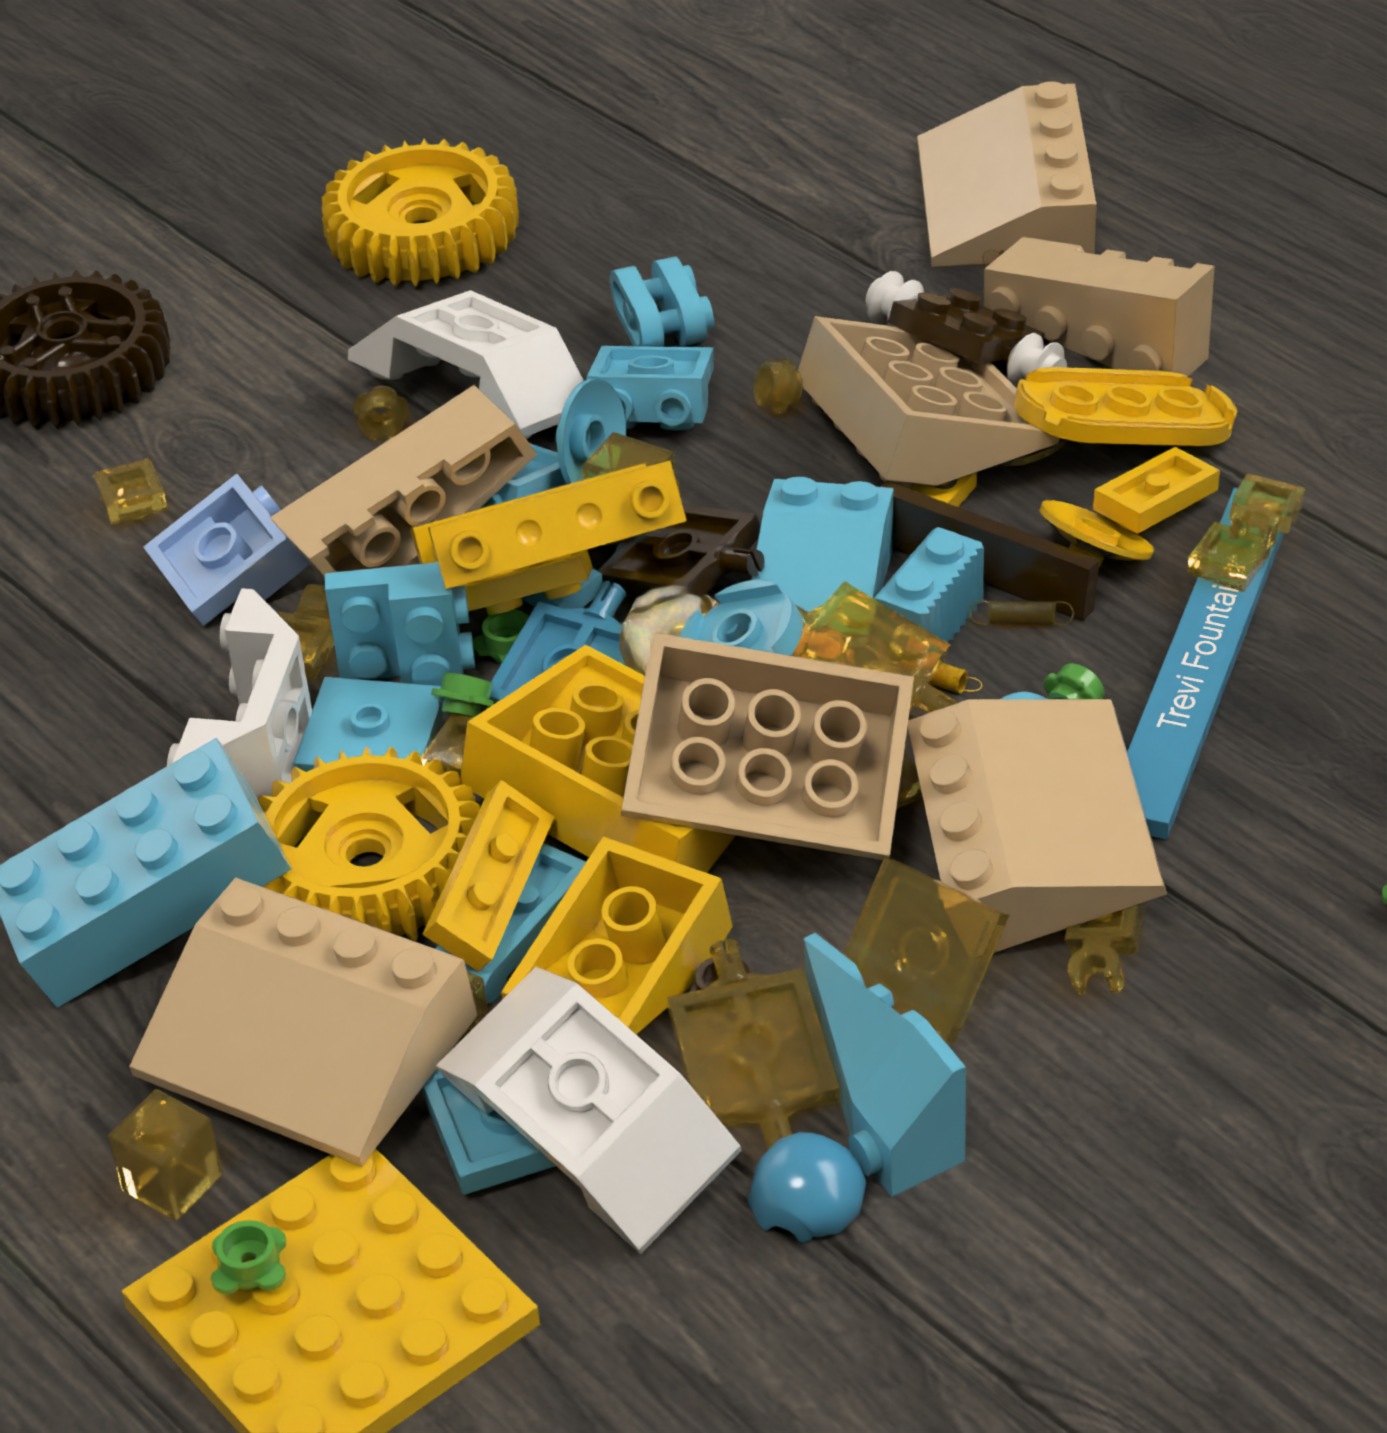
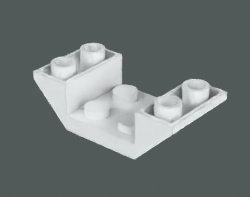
M471 290L395 316L348 349L347 360L369 369L372 376L384 380L399 379L407 372L424 366L437 365L440 360H445L458 366L461 373L480 378L479 390L517 425L526 439L530 438L534 433L554 425H559L560 417L569 395L578 384L584 381L557 328Z
M241 588L232 613L224 614L220 626V645L223 651H229L231 660L229 674L230 694L232 697H238L239 701L236 721L189 718L180 743H174L169 750L167 766L217 737L250 784L256 798H259L260 796H272L271 788L275 780L286 783L292 782L291 771L294 767L293 762L311 716L312 707L298 634L254 589Z
M535 967L436 1065L437 1070L487 1116L493 1110L498 1112L582 1189L588 1207L640 1255L742 1151L740 1144L674 1067L579 984L538 967Z

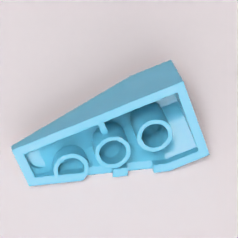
M814 933L805 937V985L849 1131V1149L861 1164L864 1174L866 1176L874 1174L889 1195L893 1197L965 1162L966 1066L923 1016L914 1009L900 1015L891 1007L894 1005L891 991L880 983L867 989L854 962L818 934Z

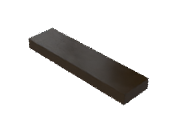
M886 481L880 486L894 488L893 548L911 555L933 529L939 527L982 543L984 547V583L1083 621L1094 611L1099 559L895 483Z

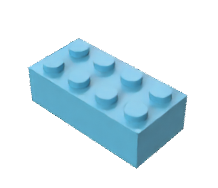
M216 737L0 865V916L19 963L58 1008L192 929L235 878L262 887L292 868L250 784Z

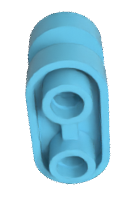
M676 256L653 261L652 279L648 280L642 279L635 266L620 268L610 272V289L614 307L633 346L664 347V334L670 332L674 333L682 347L706 341L707 330L714 327L713 311L707 296L699 297L694 274L689 265L682 266ZM657 300L662 312L658 311V308L654 301Z

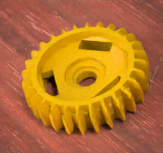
M424 138L421 145L408 146L404 140L402 147L390 149L384 145L382 152L376 155L366 151L362 162L350 160L347 170H338L335 173V181H330L326 184V193L322 196L321 208L324 236L327 240V245L331 249L332 256L340 259L343 268H353L358 277H363L370 273L375 283L380 282L384 278H390L394 286H397L402 280H409L417 287L420 280L433 279L437 285L439 278L451 276L458 280L460 272L464 270L477 273L479 262L491 265L495 260V253L503 254L507 251V243L515 239V229L518 227L517 192L514 179L509 175L508 167L503 164L499 165L496 156H486L482 148L478 147L469 151L464 142L451 147L445 139L438 145L428 144ZM428 221V222H426V223L414 224V223H417V222Z
M367 746L362 756L347 758L345 753L340 750L338 760L325 763L316 756L313 762L314 769L305 772L297 767L292 768L291 783L279 780L273 781L271 788L272 796H260L257 800L292 869L262 887L398 936L406 935L409 939L416 942L418 938L417 929L427 925L480 810V805L475 801L471 786L462 785L457 771L451 770L444 773L440 760L433 759L423 765L418 751H413L405 759L398 758L397 751L391 746L384 756L372 755L371 750ZM413 815L428 821L438 830L429 833ZM305 836L300 845L295 848L294 846ZM366 852H375L384 856L378 863L371 866L361 867L350 863L355 856Z

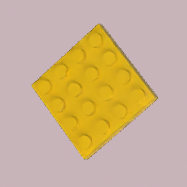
M376 1148L362 1166L330 1154L121 1290L126 1309L238 1433H387L540 1325L538 1306ZM254 1220L264 1223L268 1227L280 1229L285 1234L287 1242L286 1247L280 1252V1264L285 1268L286 1279L278 1288L270 1291H265L261 1288L254 1290L239 1288L232 1294H221L213 1288L211 1275L218 1268L217 1256L213 1253L212 1242L225 1228L236 1222Z

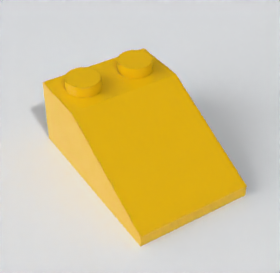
M603 836L502 989V998L504 999L535 967H538L579 984L637 1035L687 991L693 982H696L695 976L698 967L707 959L715 956L733 927L722 878Z

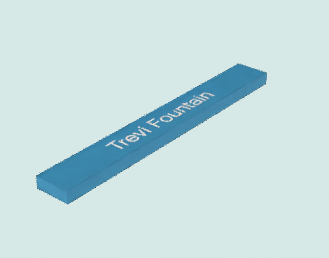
M1234 488L1127 751L1152 837L1168 840L1291 518L1293 499Z

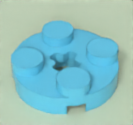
M750 580L734 584L714 595L720 604L711 609L705 616L697 609L687 620L679 636L791 656L802 635L803 617L788 594L782 593L777 584L768 580Z

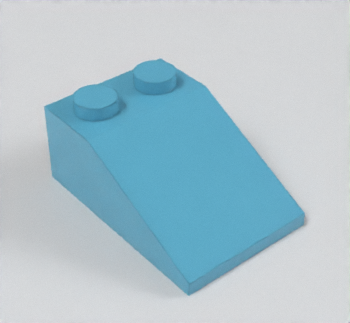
M792 477L786 480L774 479L763 511L757 549L764 555V567L761 572L758 571L759 575L752 576L751 580H768L777 584L782 593L788 594L803 617V630L800 640L811 638L820 640L826 645L867 647L873 625L872 619L875 617L872 611L875 605L872 600L883 588L893 551L894 488L875 487L871 483L861 481L848 484L815 482L807 477Z

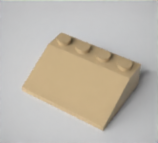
M1044 82L1035 86H1022L917 136L931 267L991 264L1022 237L1080 245L1085 253L1095 254L1096 199L1075 83Z
M814 317L795 379L812 397V402L821 407L833 420L834 427L843 432L856 446L857 453L865 457L879 472V477L884 482L889 481L906 488H911L914 483L940 485L1058 444L1059 437L1043 432L1020 417L1013 406L1017 388L991 362L975 363L898 327Z
M653 633L621 816L888 861L914 677Z
M968 699L908 720L909 735L946 908L972 960L1167 895L1117 714L1111 699Z
M235 878L195 924L129 1067L132 1075L362 1166L437 1069L436 1065L452 1050L478 1015L464 959Z

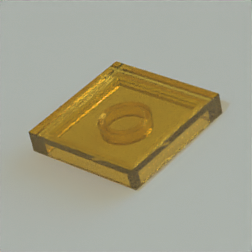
M884 858L843 955L857 965L867 989L880 983L892 992L894 1005L891 1007L896 1012L902 1015L914 1009L931 1024L945 1042H956L1010 915L895 859Z

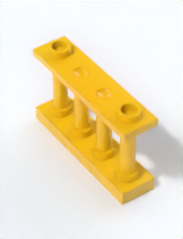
M669 460L647 467L646 463L627 467L410 528L419 563L437 562L444 588L448 589L686 522V517L671 461Z

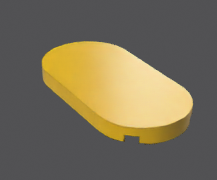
M1066 367L1038 368L1027 373L1025 380L1020 379L1013 400L1016 412L1029 424L1053 436L1083 443L1178 446L1216 445L1226 441L1231 436L1237 414V409L1232 400L1218 388L1206 384L1205 391L1203 392L1191 387L1193 379L1180 373L1168 371Z

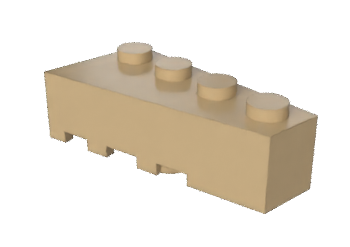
M1022 237L984 269V306L991 310L1007 309L1020 313L1027 318L1025 325L1045 333L1044 340L1051 343H1059L1063 348L1111 368L1168 371L1189 377L1208 359L1215 266L1197 263L1191 269L1174 266L1173 259L1153 257L1148 262L1126 259L1125 252L1107 249L1101 255L1085 253L1080 245Z
M473 385L269 518L324 581L325 573L419 564L410 528L479 509L534 459L537 453L517 425Z

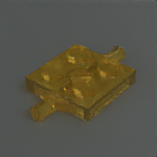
M845 581L824 605L810 612L795 604L803 617V630L800 641L791 656L914 677L910 711L918 707L926 713H931L959 703V701L952 699L930 685L932 675L945 661L950 647L949 643Z
M726 939L725 954L722 940L715 942L709 949L719 980H716L702 990L667 997L668 1013L687 1082L724 1126L743 1122H759L768 1151L778 1139L792 1135L787 1116L798 1110L839 1102L840 1087L804 968L773 975L747 974L740 955L738 941Z

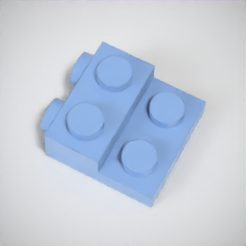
M235 474L143 546L189 610L203 626L235 602L241 588L254 589L263 600H266L310 565L269 518L281 510L262 485L251 492L238 474Z

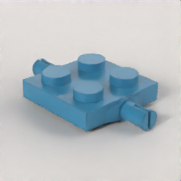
M610 581L603 582L591 606L586 609H565L538 601L491 681L493 688L490 700L494 701L493 704L585 644L640 672L649 656L652 640L650 632L622 625L613 618L620 603L626 597L624 589L616 583H613L611 587Z

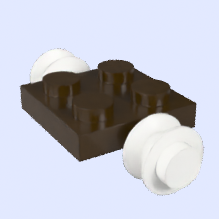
M890 271L881 278L876 279L868 289L866 306L868 307V317L871 322L883 324L887 321L888 326L903 329L978 364L1004 360V363L1007 364V378L1016 388L1020 379L1025 380L1027 373L1035 369L1044 367L1067 368V362L1064 359V349L1061 344L1053 342L1044 347L1043 338L1045 333L1025 325L1027 320L1025 316L1007 309L991 310L980 305L981 297L972 292L950 289L947 295L924 293L920 282L909 280L904 283L902 275L896 271Z

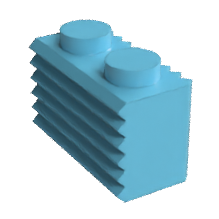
M939 527L933 529L872 600L875 605L872 609L875 614L872 621L876 624L872 629L876 633L872 638L876 644L872 648L877 654L887 657L889 655L903 656L906 652L936 661V655L942 654L943 647H948V640L954 639V633L960 632V626L966 625V619L972 618V612L977 611V605L983 604L984 547L982 543ZM899 656L887 657L898 662L902 659Z

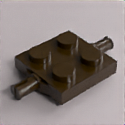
M682 504L686 522L597 546L596 548L602 553H614L598 572L602 574V582L610 581L611 587L613 583L618 584L624 589L627 597L694 607L696 603L708 595L709 590L724 574L737 572L751 576L759 575L758 571L761 572L764 567V555L758 549L751 550L749 548L759 539L761 525L756 514Z

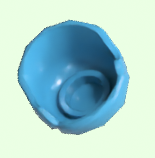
M798 1132L778 1139L758 1161L751 1183L748 1203L758 1225L763 1230L768 1231L775 1226L783 1227L791 1231L799 1242L804 1243L813 1237L818 1238L839 1234L859 1215L866 1179L861 1164L851 1150L826 1136Z

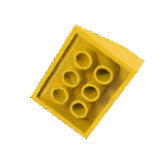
M586 644L467 722L460 777L462 785L471 786L473 793L485 799L487 792L500 780L504 781L555 816L547 835L554 837L587 857H590L604 836L707 873L736 836L621 816L645 676Z

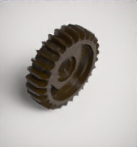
M77 270L74 271L71 277L59 278L54 273L53 279L41 282L34 277L32 285L22 288L14 284L12 294L8 296L0 294V418L9 415L13 424L17 425L28 418L34 428H38L44 421H50L58 429L63 421L74 420L80 426L81 419L94 416L101 422L104 412L113 410L121 414L123 403L131 402L138 404L141 400V392L151 393L154 391L155 380H161L165 376L164 367L170 363V337L167 322L164 319L159 301L152 298L148 289H139L136 281L129 280L122 283V279L117 274L103 279V276L97 270L89 277H82ZM74 335L65 339H55L61 336Z

